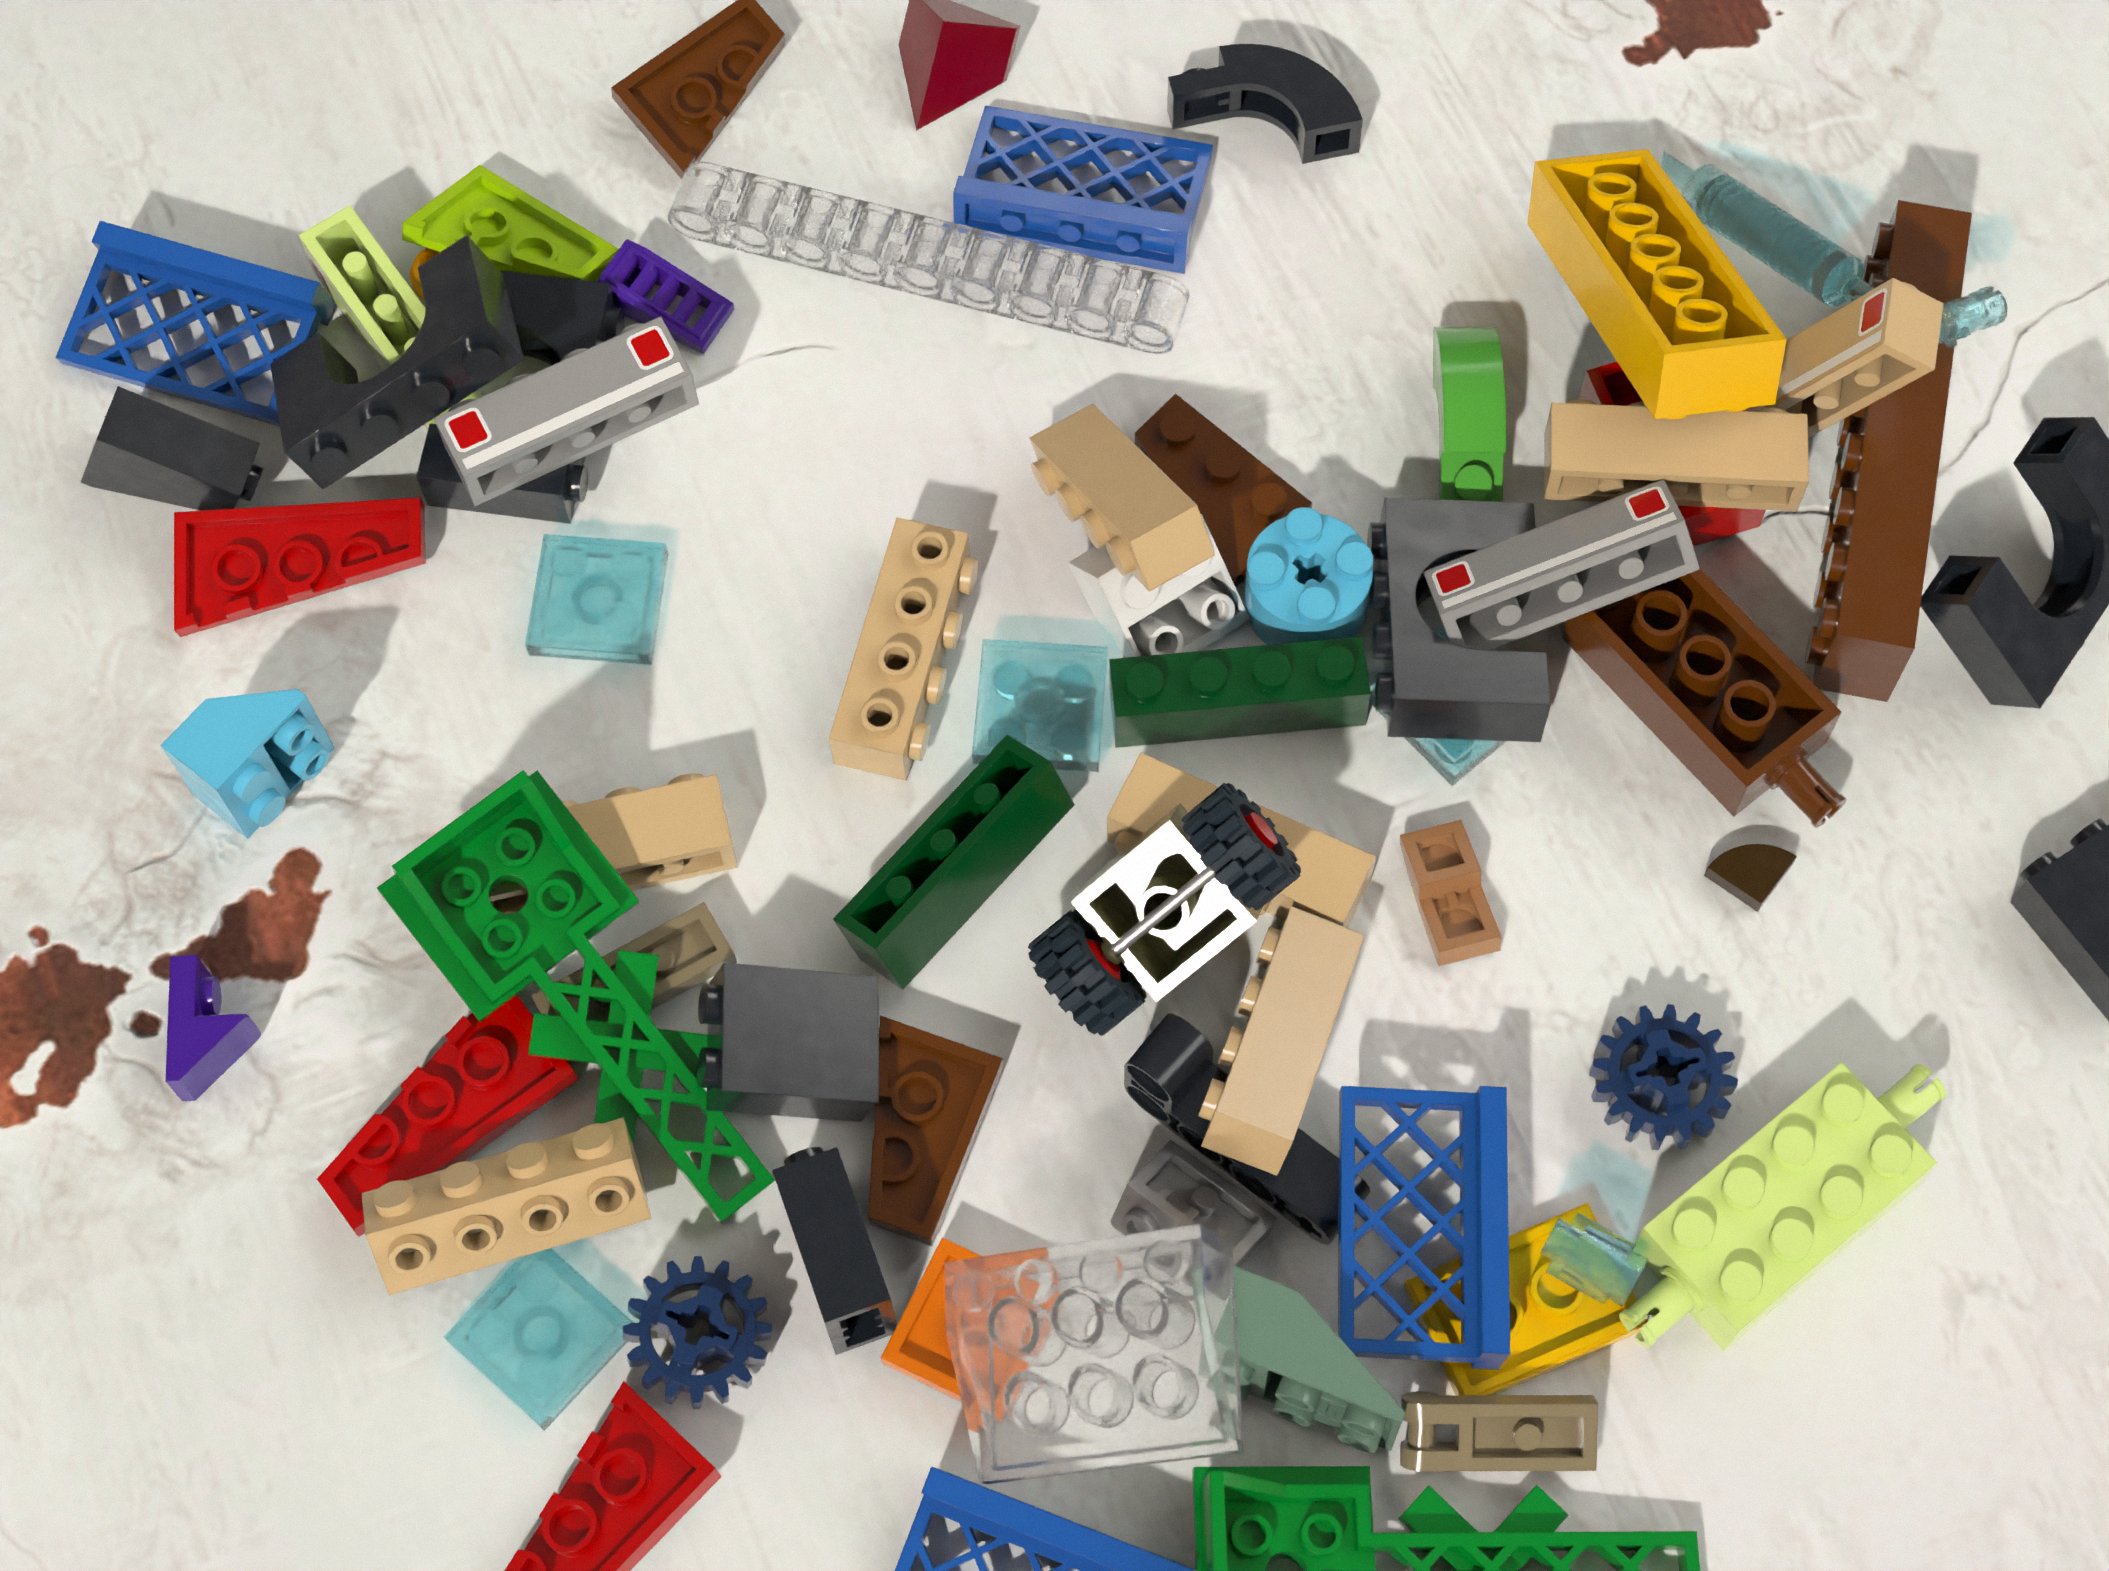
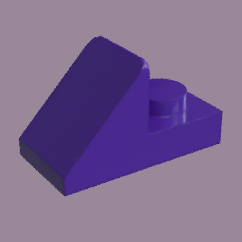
M197 955L170 956L165 1082L182 1102L196 1101L261 1036V1031L249 1015H219L222 1003L219 979L217 976L210 974Z

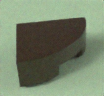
M1742 845L1718 856L1707 867L1704 876L1758 912L1792 867L1797 856L1785 849L1772 845Z

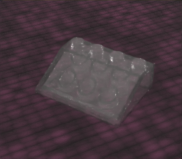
M1194 1224L944 1262L946 1334L980 1483L994 1484L1244 1453L1233 1243L1202 1224Z

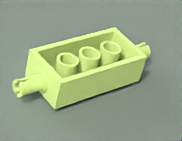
M1842 1062L1643 1227L1632 1250L1655 1274L1660 1282L1631 1307L1624 1309L1619 1314V1318L1628 1333L1649 1316L1653 1317L1639 1329L1640 1333L1634 1337L1640 1345L1650 1348L1660 1336L1686 1314L1690 1313L1720 1348L1726 1351L1915 1190L1934 1168L1937 1162L1906 1128L1932 1106L1946 1098L1945 1088L1938 1077L1920 1093H1914L1925 1084L1924 1080L1932 1074V1071L1927 1067L1917 1064L1882 1096L1876 1098Z

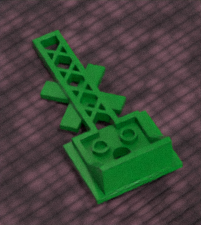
M522 770L392 865L394 875L377 887L378 892L479 1022L483 1021L533 982L559 1016L534 1013L528 1055L595 1063L601 1068L594 1123L603 1124L624 1117L631 1141L634 1142L638 1116L720 1223L724 1222L774 1183L775 1179L723 1112L706 1110L707 1092L704 1088L698 1086L695 1076H697L699 1053L702 1047H707L708 1035L659 1029L650 1020L659 955L618 950L614 974L589 942V940L639 904V900L538 770L530 776ZM504 883L519 884L528 893L526 905L515 913L505 914L499 912L490 902L492 892ZM577 951L585 961L582 984L574 985L553 982L547 975V972ZM593 973L605 988L591 987ZM565 997L579 998L578 1013ZM589 1000L611 1002L608 1022L587 1020ZM643 1070L665 1072L663 1089L641 1088ZM674 1077L687 1093L672 1091ZM646 1101L661 1102L659 1118ZM670 1104L694 1106L702 1111L706 1117L703 1143L676 1140L667 1129ZM715 1129L728 1146L713 1144ZM686 1153L701 1155L700 1169L696 1167ZM711 1156L739 1159L754 1180L724 1203L708 1182Z
M1370 1466L1193 1467L1196 1571H1266L1267 1563L1278 1558L1290 1559L1300 1567L1301 1571H1376L1375 1552H1389L1408 1571H1432L1430 1567L1438 1558L1452 1571H1519L1531 1557L1547 1571H1572L1569 1566L1583 1551H1596L1616 1571H1642L1638 1566L1653 1550H1677L1679 1571H1700L1697 1531L1554 1532L1569 1515L1537 1484L1494 1532H1478L1428 1485L1398 1518L1413 1533H1374ZM1552 1551L1567 1552L1559 1559ZM1621 1551H1635V1553L1628 1558ZM1413 1552L1429 1553L1421 1561Z

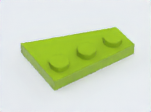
M478 165L402 222L403 241L438 252L443 251L468 235L499 270L598 282L599 277L619 250V248L481 165Z

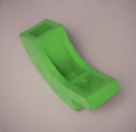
M1433 327V388H1435L1439 416V500L1503 502V453H1506V397L1503 357L1497 329L1495 327Z

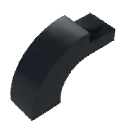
M1262 44L1219 46L1218 67L1209 69L1193 68L1182 74L1168 77L1167 112L1172 129L1227 118L1252 117L1272 123L1283 130L1296 145L1302 164L1359 153L1363 118L1353 97L1332 73L1313 60L1296 52Z

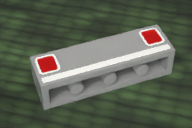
M658 317L645 324L637 323L623 329L616 337L592 348L572 351L560 362L534 374L516 376L507 382L504 387L476 400L468 399L452 406L447 413L434 418L445 449L474 506H477L699 405L692 372L662 317Z
M1662 479L1439 565L1423 573L1449 641L1469 649L1491 650L1700 570L1686 522L1665 480Z

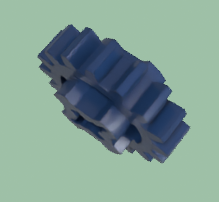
M1667 1004L1662 1017L1654 1019L1652 1012L1645 1005L1639 1008L1635 1017V1025L1623 1016H1620L1615 1020L1612 1027L1615 1038L1602 1034L1595 1050L1603 1058L1593 1059L1589 1069V1076L1604 1081L1595 1086L1591 1097L1593 1102H1610L1611 1107L1604 1118V1122L1607 1125L1615 1124L1620 1120H1624L1629 1124L1625 1135V1140L1631 1143L1638 1137L1640 1132L1650 1134L1649 1141L1652 1150H1659L1665 1136H1672L1678 1148L1684 1149L1691 1140V1129L1706 1139L1711 1135L1715 1127L1712 1117L1724 1120L1732 1104L1723 1096L1733 1094L1738 1085V1079L1731 1075L1723 1074V1072L1731 1067L1735 1056L1733 1052H1716L1715 1046L1722 1032L1719 1029H1715L1703 1035L1697 1030L1701 1015L1697 1012L1689 1016L1684 1023L1676 1020L1675 1006ZM1636 1045L1638 1049L1636 1053L1638 1063L1629 1064L1625 1071H1620L1621 1058L1631 1047ZM1653 1069H1659L1662 1076L1652 1077L1651 1073ZM1674 1077L1673 1085L1667 1086L1664 1078ZM1706 1082L1704 1099L1690 1110L1688 1105L1691 1100L1689 1091L1697 1089L1701 1083Z
M694 1256L691 1272L682 1273L673 1260L667 1262V1281L661 1284L657 1279L647 1275L643 1279V1288L649 1297L647 1301L630 1298L628 1302V1312L640 1320L637 1323L623 1326V1340L640 1344L627 1354L629 1367H640L646 1364L648 1369L642 1377V1386L648 1390L656 1386L660 1381L666 1384L665 1403L670 1405L675 1402L681 1391L690 1393L693 1409L701 1408L704 1393L710 1391L714 1392L721 1404L729 1402L728 1384L734 1381L746 1389L752 1385V1376L746 1365L749 1363L755 1366H764L768 1353L760 1346L755 1345V1342L771 1339L772 1324L759 1322L755 1319L767 1311L768 1303L765 1297L748 1300L746 1296L752 1287L753 1279L747 1274L739 1278L735 1283L728 1280L729 1262L725 1260L717 1266L714 1273L705 1272L702 1256ZM699 1290L697 1296L678 1304L669 1301L680 1293ZM725 1300L729 1301L738 1312L743 1324L744 1334L739 1333L737 1327L727 1324L722 1312ZM698 1320L708 1322L709 1336H702L698 1340L697 1345L686 1342V1329L684 1327L693 1329ZM651 1330L657 1332L658 1337L669 1341L673 1351L669 1366L657 1354L652 1343ZM716 1360L727 1364L715 1372L695 1375L699 1367Z

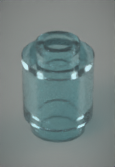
M1577 1213L1572 1224L1559 1218L1540 1252L1541 1255L1552 1260L1546 1273L1603 1305L1608 1299L1621 1307L1626 1302L1648 1258L1633 1251L1636 1246L1635 1243L1580 1213Z

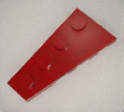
M418 497L174 512V631L180 637L426 564L425 505L423 501Z
M517 995L481 1022L477 1020L473 1013L467 1018L462 1016L445 1035L447 1041L422 1069L419 1066L416 1067L400 1085L402 1091L381 1115H373L317 1178L358 1237L365 1233L362 1193L378 1189L392 1181L409 1180L446 1169L452 1164L466 1161L578 1081L574 1070L566 1060L528 1055L534 1017Z
M623 1381L611 1400L614 1407L597 1433L593 1431L590 1433L577 1454L580 1460L560 1493L553 1492L539 1515L542 1522L525 1549L516 1551L504 1571H631L722 1476L705 1457Z

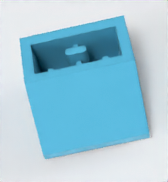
M298 689L205 699L160 745L193 796L247 839L259 827L269 825L279 816L284 808L285 800L303 781L313 779L323 770L329 759V754L335 748L308 697Z

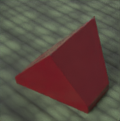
M909 0L898 45L916 131L1007 81L1021 26L951 0Z

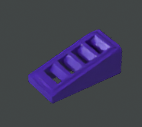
M629 239L624 241L598 279V282L610 283L616 307L623 308L624 316L643 324L662 317L675 341L702 354L707 351L735 310L733 302L651 250ZM654 284L660 286L651 301L645 298ZM677 295L683 297L672 315L666 312ZM698 305L706 308L693 328L686 324Z

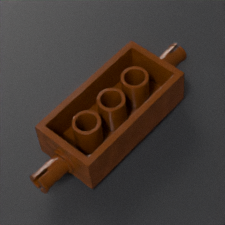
M1701 569L1566 621L1562 635L1564 641L1733 817L1768 789L1774 790L1778 787L1811 820V824L1815 828L1820 827L1826 822L1825 816L1830 819L1845 804L1847 799L1842 794H1839L1807 761L1812 754L1828 742L1842 712Z

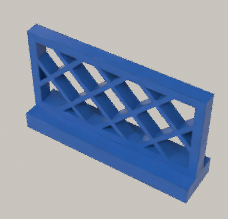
M985 105L964 175L958 176L953 192L954 233L1185 274L1189 258L1190 241L1212 160L1213 145ZM997 128L1018 132L1023 139L1001 149L991 135L993 129ZM1061 139L1075 142L1080 149L1059 159L1047 145ZM1119 149L1132 152L1137 159L1116 169L1105 155ZM1035 152L1046 165L1023 175L1013 161ZM1174 159L1196 163L1194 170L1175 179L1162 165ZM1092 161L1103 175L1081 185L1070 171ZM1000 168L1011 181L1005 184L978 178ZM1149 171L1160 186L1139 195L1127 181ZM1058 178L1068 192L1062 194L1035 189V187ZM1115 188L1126 202L1119 204L1096 200L1093 197ZM1172 198L1184 212L1182 215L1153 210L1151 207Z
M99 221L91 241L98 249V252L55 358L64 365L280 427L275 392H273L269 405L264 406L248 401L240 385L271 370L270 364L314 336L320 324L328 326L336 304L322 285L317 281ZM115 271L131 276L138 291L108 306L102 292L110 272ZM143 280L154 283L146 287ZM173 289L185 291L192 307L162 322L152 300ZM197 295L206 297L208 299L200 302ZM144 304L154 326L124 340L115 318ZM228 304L240 307L247 322L217 337L206 315ZM98 305L100 310L95 312L96 307ZM252 311L263 314L254 318ZM199 319L209 342L179 356L169 334ZM283 319L300 324L293 343L271 353L261 331ZM107 324L116 345L96 356L80 353L79 350L86 333ZM254 335L264 357L234 372L223 350ZM161 339L171 361L150 372L139 370L131 353ZM216 354L226 377L204 388L193 385L185 369ZM123 358L126 366L115 363V361ZM178 374L181 381L170 379L169 377ZM232 389L236 397L223 393Z
M1341 1086L1339 1091L1338 1336L1356 1357L1471 1363V1369L1499 1370L1510 1355L1507 1087L1479 1086L1476 1093ZM1355 1106L1381 1107L1399 1126L1374 1147L1355 1127ZM1401 1108L1417 1110L1408 1116ZM1430 1110L1459 1111V1136L1443 1151L1416 1124ZM1405 1133L1432 1158V1161L1410 1181L1382 1155ZM1355 1146L1365 1155L1356 1165ZM1458 1149L1460 1152V1168L1449 1158ZM1372 1163L1399 1190L1376 1213L1355 1193V1178ZM1439 1167L1460 1187V1201L1444 1216L1416 1190ZM1405 1198L1433 1225L1410 1248L1382 1221ZM1355 1211L1365 1221L1356 1231ZM1459 1214L1460 1234L1450 1224ZM1371 1229L1399 1256L1375 1280L1354 1259V1245ZM1438 1233H1441L1460 1252V1268L1444 1283L1416 1256ZM1405 1264L1434 1292L1410 1315L1381 1287ZM1354 1277L1365 1288L1355 1299ZM1460 1280L1461 1301L1450 1291ZM1371 1296L1400 1324L1384 1340L1354 1338V1312ZM1441 1299L1461 1320V1344L1434 1342L1416 1321ZM1407 1331L1416 1341H1397V1339Z
M932 1466L921 1492L924 1494L895 1568V1571H912L919 1554L925 1571H949L975 1559L979 1571H990L983 1555L1011 1543L1024 1548L1034 1571H1043L1037 1554L1063 1564L1049 1571H1070L1072 1569L1079 1571H1196L1191 1567ZM934 1513L958 1522L971 1550L937 1567H934L924 1543V1538ZM972 1528L998 1539L979 1547Z

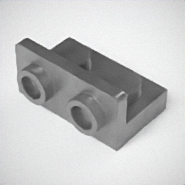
M1170 1139L1127 1184L1111 1218V1225L1121 1232L1133 1245L1142 1248L1176 1273L1185 1284L1196 1288L1210 1300L1218 1301L1222 1296L1233 1266L1239 1268L1268 1237L1278 1218Z

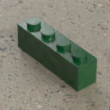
M1363 636L1109 659V692L1115 748L1366 725L1371 692Z
M1008 734L995 746L833 918L861 961L902 990L916 977L1075 805L1052 762Z

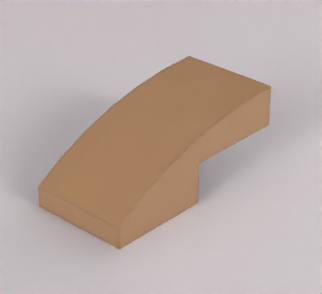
M1462 820L1400 835V846L1410 883L1438 966L1501 951V934L1481 887V868Z

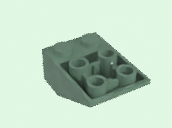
M1233 1266L1203 1340L1200 1374L1210 1378L1208 1385L1215 1391L1237 1400L1244 1401L1247 1399L1248 1394L1271 1402L1274 1404L1272 1411L1276 1415L1294 1424L1310 1427L1313 1420L1335 1428L1339 1430L1337 1438L1340 1441L1358 1450L1375 1453L1379 1446L1391 1451L1405 1411L1299 1291Z

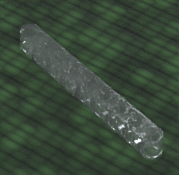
M697 161L687 166L668 214V221L676 231L698 241L1147 353L1163 354L1172 350L1190 297L1189 290L1183 283L1164 274L709 162Z

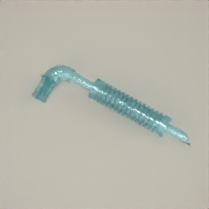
M1666 151L1663 152L1662 169L1675 187L1681 190V195L1702 223L1747 251V253L1771 267V269L1795 283L1825 305L1835 307L1846 301L1852 302L1875 289V287L1862 279L1864 265L1861 259L1849 251L1844 250L1835 242L1829 240L1717 166L1708 164L1693 170ZM1986 286L1969 293V295L1944 303L1938 344L1946 343L1947 347L1957 346V340L2003 323L2007 317L2008 310L2003 294L1999 290L1993 293L1994 287Z

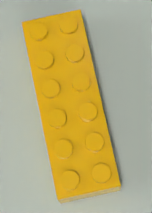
M1648 149L1535 161L1527 224L1654 419H1682L1688 415L1717 411L1739 412L1749 407L1775 404L1787 339Z

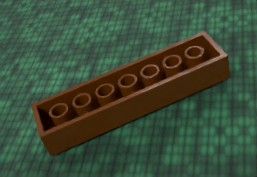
M1898 200L1890 222H1879L1874 237L1872 255H1866L1859 283L1860 291L1868 293L1886 281L1895 278L1915 286L1918 291L1944 303L1935 370L1844 418L1839 424L1837 446L1844 447L1841 463H1836L1829 489V499L1837 501L1834 517L1829 516L1826 521L1821 544V553L1829 554L1826 572L1820 571L1813 599V608L1821 609L1818 627L1812 626L1805 654V663L1815 665L1813 683L1820 690L1888 702L1915 649L1972 218L1971 212Z

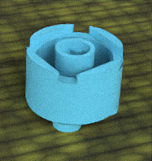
M1305 507L1292 510L1286 517L1273 522L1258 535L1248 554L1244 597L1252 630L1266 645L1356 637L1366 618L1373 577V555L1360 535L1341 520L1319 514L1316 510Z

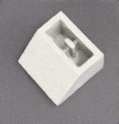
M1202 514L1201 517L1215 556L1151 591H1148L1132 573L1125 576L1121 575L1112 562L1105 545L1099 549L1094 546L1068 562L1093 615L1126 658L1200 651L1250 620Z

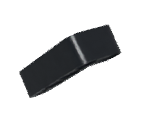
M1168 1013L1124 1065V1087L1126 1092L1149 1115L1314 1240L1329 1245L1338 1234L1339 1158L1300 1128L1297 1129L1293 1143L1277 1176L1202 1147L1201 1145L1210 1121L1198 1116L1212 1078L1225 1083L1227 1073L1213 1064L1214 1051L1203 1034L1183 1018ZM1359 1175L1355 1178V1193L1364 1201L1371 1193V1190L1366 1181Z

